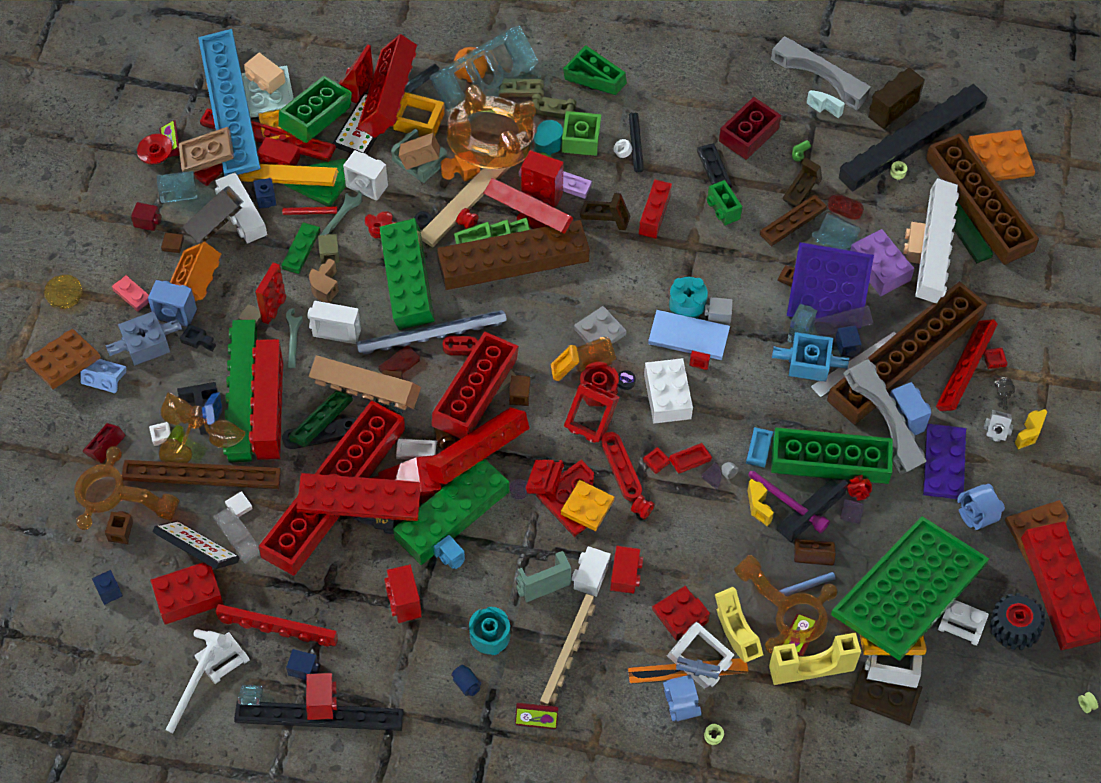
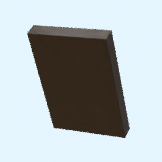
M863 665L850 704L910 726L923 687L918 685L917 688L867 679L868 670H864L865 665Z

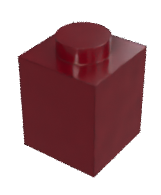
M140 202L136 203L131 215L134 227L155 231L162 218L158 206Z

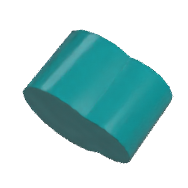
M546 120L538 125L537 133L534 136V152H544L551 156L552 153H556L562 148L563 128L560 123L554 120Z

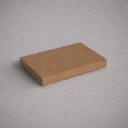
M225 127L179 143L182 173L187 175L234 159L230 129Z

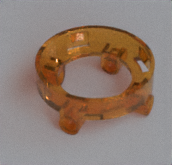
M477 84L469 86L465 91V100L452 109L448 118L446 138L451 150L465 162L488 169L507 168L525 160L529 151L532 150L535 135L533 118L536 114L534 103L529 100L516 104L504 98L486 96ZM476 112L499 113L512 118L516 122L519 132L515 136L512 131H506L499 137L498 144H486L470 136L471 125L467 117ZM526 134H528L529 140L524 142Z

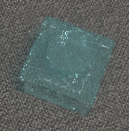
M242 685L238 696V704L260 705L263 686Z

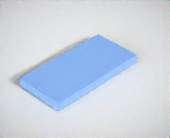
M657 310L648 344L691 353L693 350L710 354V358L722 360L730 326Z

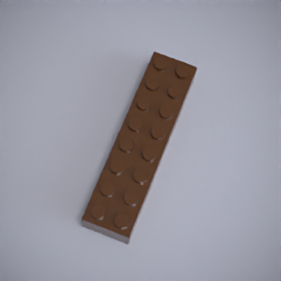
M959 133L930 145L926 160L941 180L958 185L957 193H959L957 201L1003 265L1035 252L1039 238L963 136Z
M581 220L572 221L565 234L546 226L437 248L438 263L445 290L589 262L590 253Z

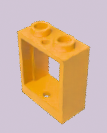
M405 92L400 102L401 108L397 112V121L393 126V130L411 133L416 129L420 137L431 133L435 136L445 114L444 102ZM406 106L432 112L428 124L402 118Z

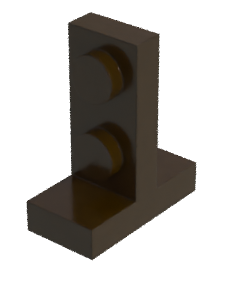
M804 158L802 161L801 171L783 196V201L794 207L800 205L815 183L819 185L822 180L821 166L807 158Z
M614 193L611 202L584 201L580 212V217L583 220L615 221L618 229L626 231L631 217L621 193Z

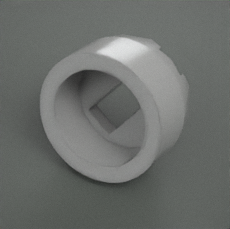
M726 462L722 465L721 470L727 479H732L738 473L739 468L731 462Z

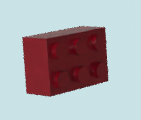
M753 97L720 128L719 142L747 160L780 128L782 115Z

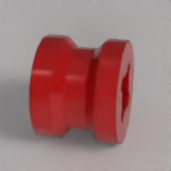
M464 208L458 214L456 223L468 229L477 224L479 216L475 213H470L469 209Z
M640 495L633 503L631 512L638 513L645 520L652 512L655 503L652 501L648 502L643 495Z

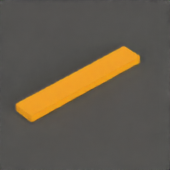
M260 164L261 169L237 176L240 181L244 182L272 178V183L334 186L338 170L337 168Z

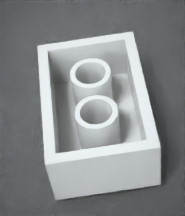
M683 358L646 362L644 376L653 424L691 419L693 406Z

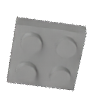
M604 306L574 325V330L596 354L624 337L627 332Z

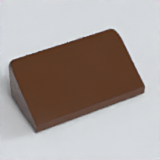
M795 539V562L834 565L836 556L834 542Z

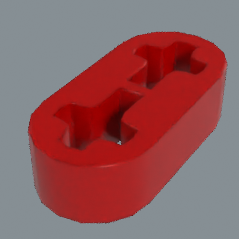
M448 336L443 340V351L447 355L469 356L478 341L471 336ZM450 343L453 344V348H449Z

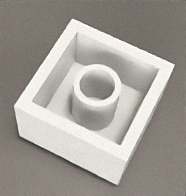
M354 150L343 165L346 187L356 192L360 190L361 194L377 201L388 187L386 164L381 160L373 159L365 153Z

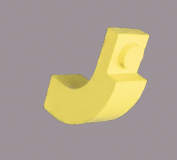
M731 587L715 594L718 609H716L718 617L737 655L745 663L763 656L759 637L750 629L744 618L736 589Z

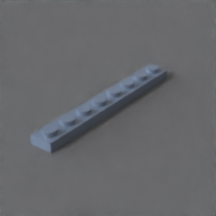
M500 310L357 341L356 345L359 353L370 354L375 349L388 350L398 344L400 346H407L412 341L425 342L435 336L436 338H444L448 336L447 334L453 332L455 334H462L467 329L480 330L490 324L491 326H499L507 320L504 311Z

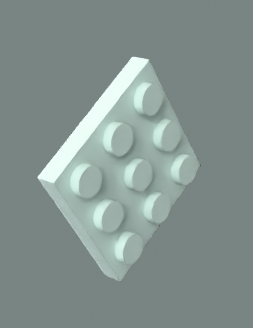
M287 66L279 67L284 71L286 82L272 94L261 90L258 84L248 80L245 73H242L251 118L259 117L258 114L280 110L294 99Z

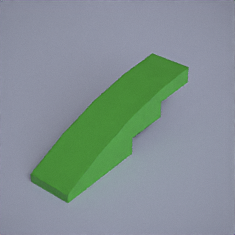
M526 217L509 223L508 220L493 225L486 222L454 233L456 244L531 230Z

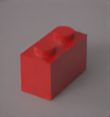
M265 137L257 151L260 164L296 166L300 159L298 146L270 137Z
M616 546L610 591L635 593V587L640 586L641 575H637L638 568L642 569L643 564L640 549Z
M332 673L307 674V720L333 719V710H337V698L333 697V694H337L336 681L332 682Z

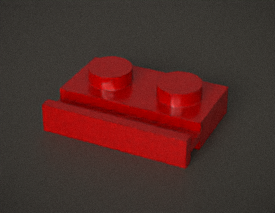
M535 460L526 485L527 494H546V492L554 494L564 467L563 461Z

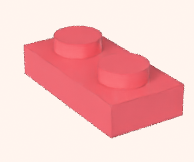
M126 275L112 286L113 291L137 312L149 303V295Z

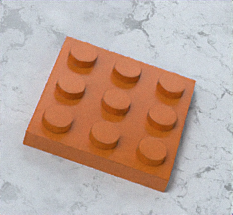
M1021 130L969 136V146L996 181L1035 175V169Z

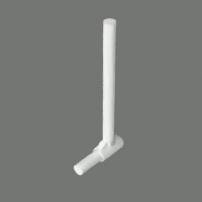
M199 629L194 631V636L204 639L207 647L166 731L174 733L215 648L226 643V636L224 634L212 631L206 632Z

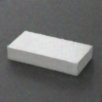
M398 439L396 459L411 460L416 457L436 455L437 441Z

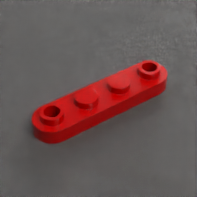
M607 432L601 439L602 449L623 497L633 502L642 495V486L620 436L615 432Z

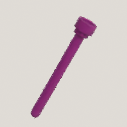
M755 471L749 472L748 475L751 479L762 483L769 492L802 516L809 511ZM814 515L809 520L813 523L814 529L820 534L825 531L830 523V520L824 516L817 517Z

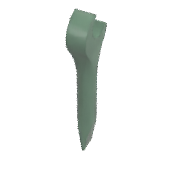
M358 190L356 197H350L348 193L345 194V200L341 209L320 236L330 234L349 210L361 204L362 194L360 190Z
M294 308L289 309L286 313V321L290 329L288 368H295L297 333L303 322L302 316L297 318L292 316L295 313Z

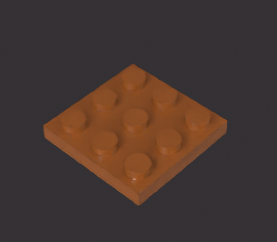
M74 329L63 333L56 340L49 342L39 351L31 354L25 361L54 390L99 360L101 356Z

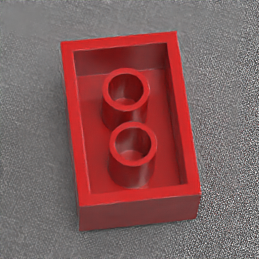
M530 150L521 166V192L556 209L563 195L564 162Z
M204 562L150 580L165 625L217 608L218 604L224 605L213 569Z

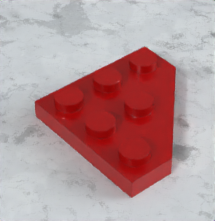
M582 459L561 474L554 494H551V492L536 494L537 498L574 537L587 527L561 515V510L579 480L593 486L594 472Z

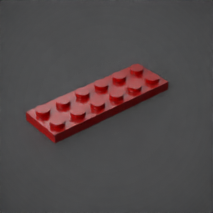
M301 473L297 512L418 521L421 482Z

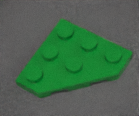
M342 158L309 165V167L337 168L338 174L334 186L284 184V186L327 207H331L346 187L343 165L347 160Z

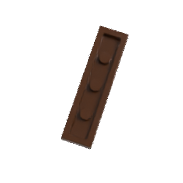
M813 195L760 230V236L772 247L826 211L827 205L816 195Z

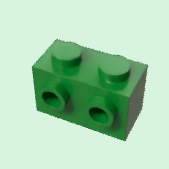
M723 180L709 186L708 197L706 198L707 203L715 210L718 220H721L724 226L740 220L743 206L727 182Z

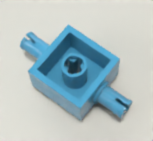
M795 332L791 349L773 347L772 358L789 360L788 376L826 382L831 367L848 370L849 358L833 356L831 354L833 338Z

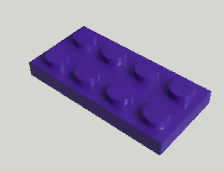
M927 424L923 495L958 499V496L964 492L966 428Z

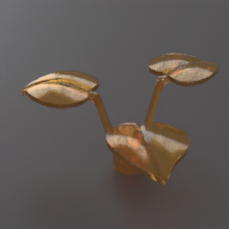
M169 392L166 394L161 407L162 418L173 425H178L181 422L186 424L188 422V428L181 443L176 439H168L161 445L159 457L162 462L188 463L192 458V450L184 444L191 428L197 429L203 424L206 432L211 434L209 437L210 443L217 447L227 448L234 446L245 436V431L226 420L215 421L209 429L207 419L203 418L202 407H192L182 398Z

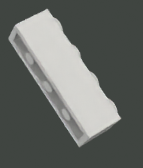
M236 172L215 180L217 188H215L216 195L229 185L244 201L240 205L242 209L232 218L230 217L233 225L237 224L238 226L237 232L240 238L244 237L245 241L250 243L266 236L265 223Z

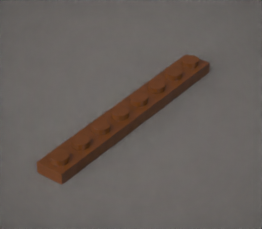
M124 460L121 478L122 481L279 489L281 468Z

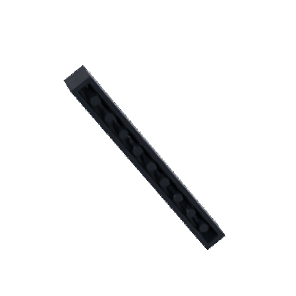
M975 84L964 87L958 94L951 95L947 101L937 104L929 112H924L920 118L910 121L907 126L899 128L893 135L885 137L877 145H872L866 152L858 154L850 162H845L840 167L838 178L852 192L891 168L894 162L902 161L985 108L988 97Z

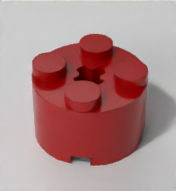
M593 362L587 365L586 369L581 373L580 384L587 381L614 395L618 394V373L615 368H611L607 363ZM585 395L582 397L588 406H606Z

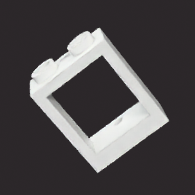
M314 301L313 307H310L308 310L309 328L312 329L313 337L356 344L361 332L359 309Z
M697 622L687 630L667 655L675 664H682L677 663L678 657L684 658L681 655L682 652L698 634L724 657L717 665L720 666V671L716 673H720L722 670L726 671L732 665L731 659L734 656L730 650ZM686 672L688 675L691 674L692 678L704 689L709 686L713 687L720 679L719 676L718 679L703 675L694 676V673Z
M869 655V658H866L864 670H868L867 679L917 688L921 677L922 655H910V670L876 664L877 655Z

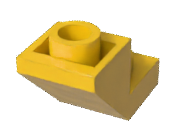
M1046 409L1041 411L1035 410L1028 414L1024 424L1027 429L1020 431L1015 440L1017 449L1036 443L1047 414Z
M751 479L747 490L751 515L768 526L772 522L774 512L768 505L762 504L766 499L767 489L762 483Z

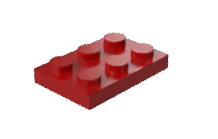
M274 262L255 291L261 320L268 325L277 316L278 308L281 304H284L287 296L285 294V285L283 284L280 265Z

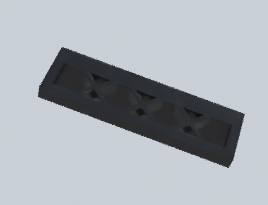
M831 478L802 504L803 507L809 510L802 516L797 511H794L777 526V531L789 542L795 540L813 524L809 521L812 516H822L845 495L848 483L843 480L837 484Z

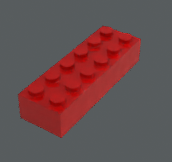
M399 34L381 49L358 123V128L373 138L383 134L388 127L395 125L397 112L401 108L400 102L405 95L404 89L409 81L408 75L413 68L412 61L416 57L417 44L402 34Z
M484 331L432 412V427L460 439L471 433L517 361L519 346Z
M256 340V347L252 349L255 364H252L254 381H251V390L254 392V397H251L253 414H250L252 431L249 432V441L252 443V453H256L257 460L281 459L283 355L280 340Z
M1065 521L1027 529L1022 535L1021 540L1060 650L1099 642L1101 640V619Z

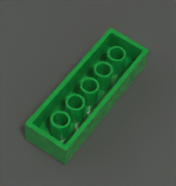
M413 218L381 226L380 234L392 315L398 330L435 322L421 231L416 219Z
M775 428L772 444L771 473L850 480L854 479L855 476L863 475V479L867 478L870 482L889 484L892 475L893 438Z
M483 459L457 476L420 506L418 521L403 520L393 529L395 540L420 565H423L434 555V545L448 535L454 539L508 494L509 481L486 459Z

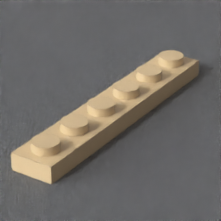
M585 595L542 695L540 705H555L558 697L556 693L558 686L562 687L566 678L564 672L566 669H570L573 662V657H571L573 651L577 652L581 643L579 637L581 633L585 634L587 630V618L592 616L595 611L596 605L593 604L594 596Z

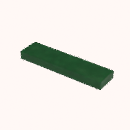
M957 201L955 203L957 211L953 218L956 221L953 230L976 264L992 258L993 252Z
M335 391L289 435L290 441L306 447L353 401L352 395L342 391Z

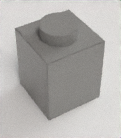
M710 297L709 305H705V316H708V321L730 325L732 299Z

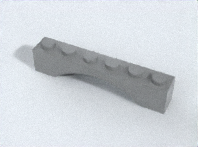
M784 36L773 48L772 61L784 68L803 69L823 77L837 90L842 102L856 111L869 98L871 86L814 54L809 49L802 47L794 40Z
M867 359L848 369L843 374L852 390L871 400L884 416L891 438H893L892 461L899 474L902 475L926 462L925 454L916 444L914 434L907 428L904 416L898 412L895 400L889 396L884 381L876 373L875 365Z

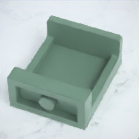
M416 129L411 133H407L404 139L396 143L391 150L392 161L403 169L405 167L399 157L400 144L420 138ZM441 147L439 159L406 171L422 183H425L441 168V161L448 158L447 150Z
M561 551L555 554L554 567L529 577L525 575L522 568L518 569V577H516L518 585L516 589L519 596H523L527 603L571 585V566L564 552Z

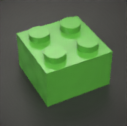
M566 111L562 135V152L597 156L601 114Z

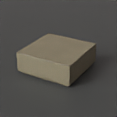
M248 304L238 319H255L256 325H258L261 321L260 311L258 308Z

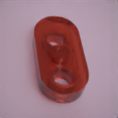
M834 194L828 201L829 210L844 217L859 219L863 214V205L851 198Z

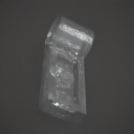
M230 506L213 516L214 521L235 548L237 555L240 556V560L244 564L260 555L258 544Z

